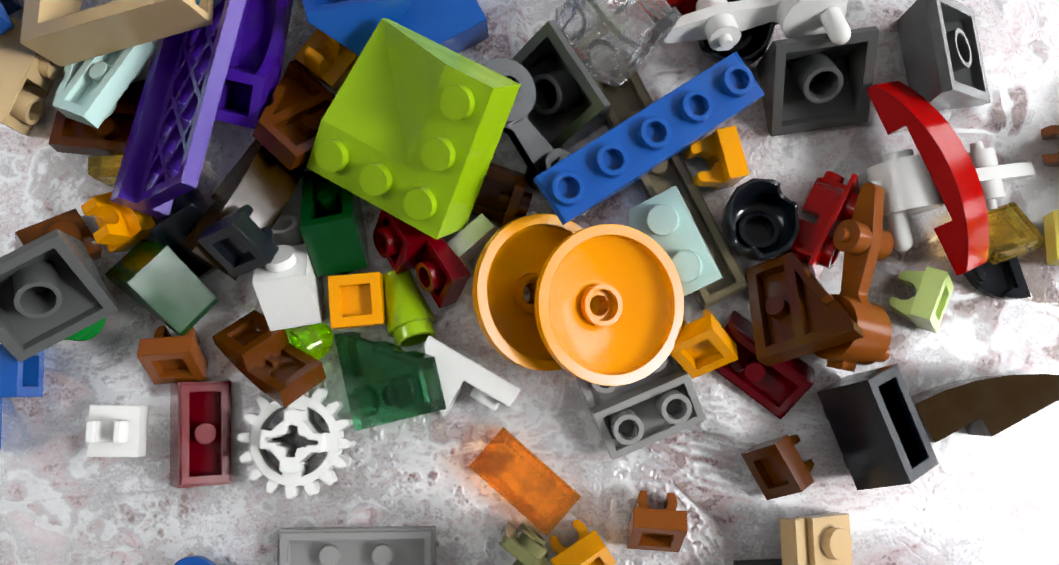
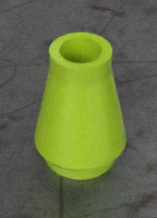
M391 270L383 275L387 335L394 338L397 347L414 346L425 342L428 336L434 337L436 333L433 325L437 322V319L413 280L411 271L396 274L394 270Z

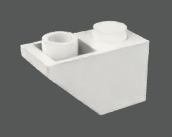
M284 215L277 219L272 228V241L279 250L271 263L254 270L252 284L270 331L322 323L323 280L322 277L316 276L299 228L300 216Z

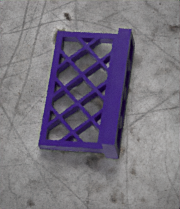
M214 0L213 24L157 40L156 49L151 59L110 199L111 202L158 219H163L170 215L175 198L197 188L246 0Z

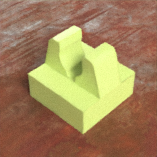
M928 266L925 271H902L898 277L900 283L907 287L915 288L917 293L915 297L907 300L891 297L889 300L891 308L895 313L914 323L916 328L937 334L954 289L949 273Z

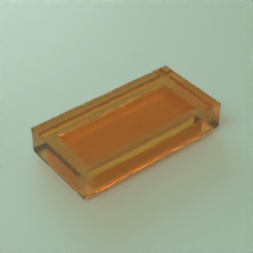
M505 427L497 433L469 466L546 536L550 534L581 497L574 488Z

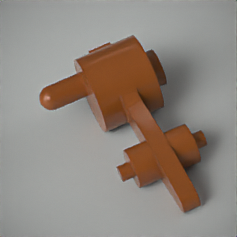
M871 182L861 186L852 219L840 222L833 234V243L839 251L844 252L840 294L831 295L862 329L863 338L814 352L817 357L827 359L826 367L855 372L856 365L866 366L875 362H885L891 354L889 348L892 336L890 318L881 306L868 300V291L876 261L886 259L891 254L894 246L892 234L882 229L884 188Z

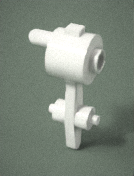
M698 0L696 11L667 20L660 27L663 39L668 44L707 39L710 47L716 51H726L733 48L741 38L740 31L769 22L780 24L784 35L788 39L827 33L832 43L843 45L851 37L850 27L845 20L848 0H740L728 2L727 0Z
M982 141L969 144L971 152H968L978 174L987 211L998 209L996 200L1006 197L1003 182L1025 179L1036 175L1033 161L999 165L995 148H984ZM903 149L887 153L881 157L882 163L866 170L869 182L884 188L883 220L887 221L888 230L893 236V248L899 252L908 251L913 245L908 216L944 206L943 200L921 155H914L913 149Z

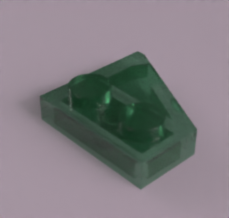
M344 332L334 335L355 431L446 409L434 356L418 351L406 352L399 345L386 341L374 342L361 338L360 333Z

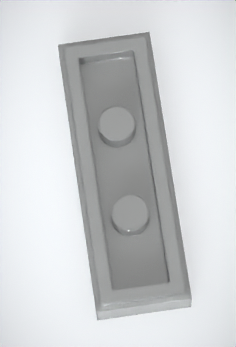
M436 526L281 528L278 530L277 565H436Z

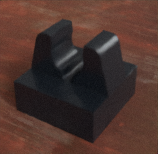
M244 205L228 213L219 221L207 226L197 239L234 278L271 263L279 250L272 241L273 230L270 226L267 225L259 228L249 217L254 210L250 205Z

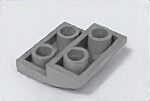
M671 354L654 372L634 383L604 386L588 383L576 378L612 461L707 420L689 373L681 367Z

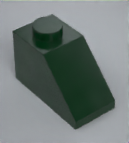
M312 170L304 172L299 228L316 276L344 275L357 269L367 268V234L360 197Z

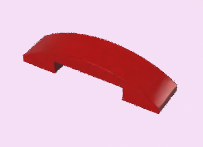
M900 81L874 84L867 88L866 91L887 134L891 135L909 131L952 218V221L934 228V231L956 276L986 263L989 251V221L984 193L971 158L955 131L935 107L912 88Z

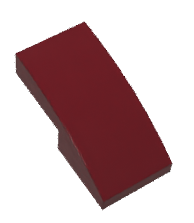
M381 209L372 235L378 253L383 258H387L396 274L415 269L420 286L424 291L431 294L439 309L456 303L471 275L460 258L442 238L436 240Z

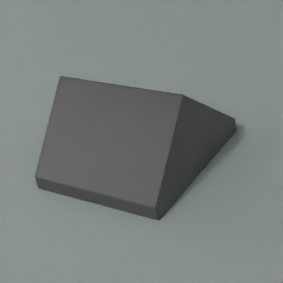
M917 0L897 20L908 87L924 97L938 111L991 103L974 10L956 0Z
M554 20L547 21L512 59L528 70L535 83L536 100L532 110L527 114L529 121L554 149L562 148L567 150L605 126L611 105Z
M876 26L851 29V37L843 45L832 43L827 33L776 40L771 43L756 65L760 88L765 94L762 100L767 128L771 137L868 122L871 99L866 89L873 85L879 29Z
M55 229L0 257V343L19 363L119 311L115 299L83 242L59 229Z

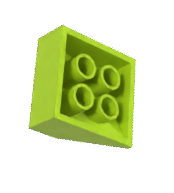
M382 18L321 119L307 168L437 240L466 227L521 84L388 18Z

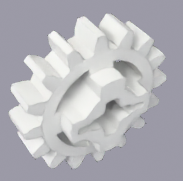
M318 388L311 397L309 396V391L287 406L288 410H284V420L273 429L268 428L269 423L277 413L285 408L268 396H259L256 399L258 406L262 410L260 413L244 414L243 419L252 425L251 432L238 434L237 440L249 443L250 451L242 454L239 459L240 462L254 461L257 466L249 476L252 481L265 476L269 479L265 492L272 494L284 485L286 498L293 499L299 495L303 485L308 496L319 493V479L328 486L338 481L335 472L332 470L334 467H349L351 462L341 453L343 449L355 446L356 440L344 437L343 430L352 426L354 422L353 419L340 420L337 416L344 406L342 401H334L328 405L325 403L328 390ZM315 411L323 417L329 432L323 431L315 422ZM298 432V435L307 437V440H316L318 443L297 448L295 444L289 443L286 440H279L278 437L289 436V434ZM266 449H269L280 461L279 468L271 461ZM328 452L323 463L313 472L306 474L307 469H310V460L317 453Z

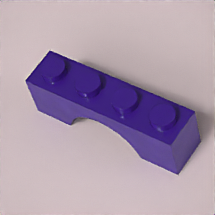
M246 0L215 120L252 129L256 128L280 81L293 0Z

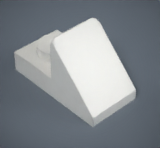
M428 336L424 343L441 417L447 416L466 382L474 386L469 396L495 411L500 403L511 407L521 389L431 336Z

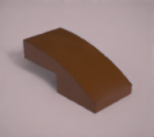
M253 310L212 336L215 345L231 363L261 391L284 408L326 379L322 362L290 344L285 329L270 331L265 316L256 310Z

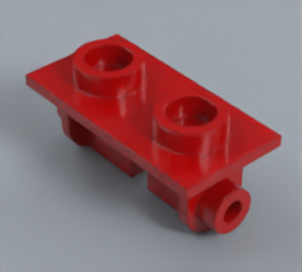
M826 171L823 178L819 177L816 179L802 208L803 213L817 217L818 220L816 224L799 218L800 232L792 248L785 254L792 252L802 262L807 263L810 271L817 279L823 268L831 269L839 256L840 251L833 243V234L840 222L852 219L860 191L857 174L852 173L848 184L844 185V178L841 175Z

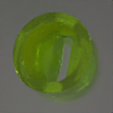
M323 321L322 323L295 327L289 331L292 344L318 361L323 359L332 348L333 333L330 326Z

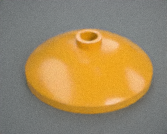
M533 214L520 217L496 231L486 243L478 258L472 285L476 318L490 345L511 363L536 371L563 369L549 354L537 328L534 309L537 280L545 261L556 246L571 234L583 229L572 221L563 225L557 215ZM525 286H527L530 290V299L528 302H526L524 298ZM593 297L590 302V309L595 315L600 309L598 299Z
M618 224L591 226L579 230L564 239L545 261L535 290L534 309L536 324L549 354L565 371L574 377L588 383L604 386L634 383L654 372L667 359L678 340L684 317V295L681 281L670 257L648 235L632 227ZM593 297L597 298L600 304V309L596 315L590 309V302Z

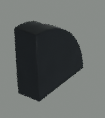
M1015 249L990 255L986 263L963 273L973 287L989 297L1000 300H1017L1031 297Z

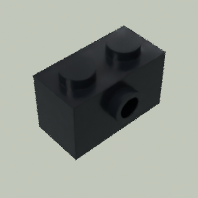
M898 364L846 376L817 392L824 414L831 425L843 454L845 465L850 471L857 490L911 484L939 464Z

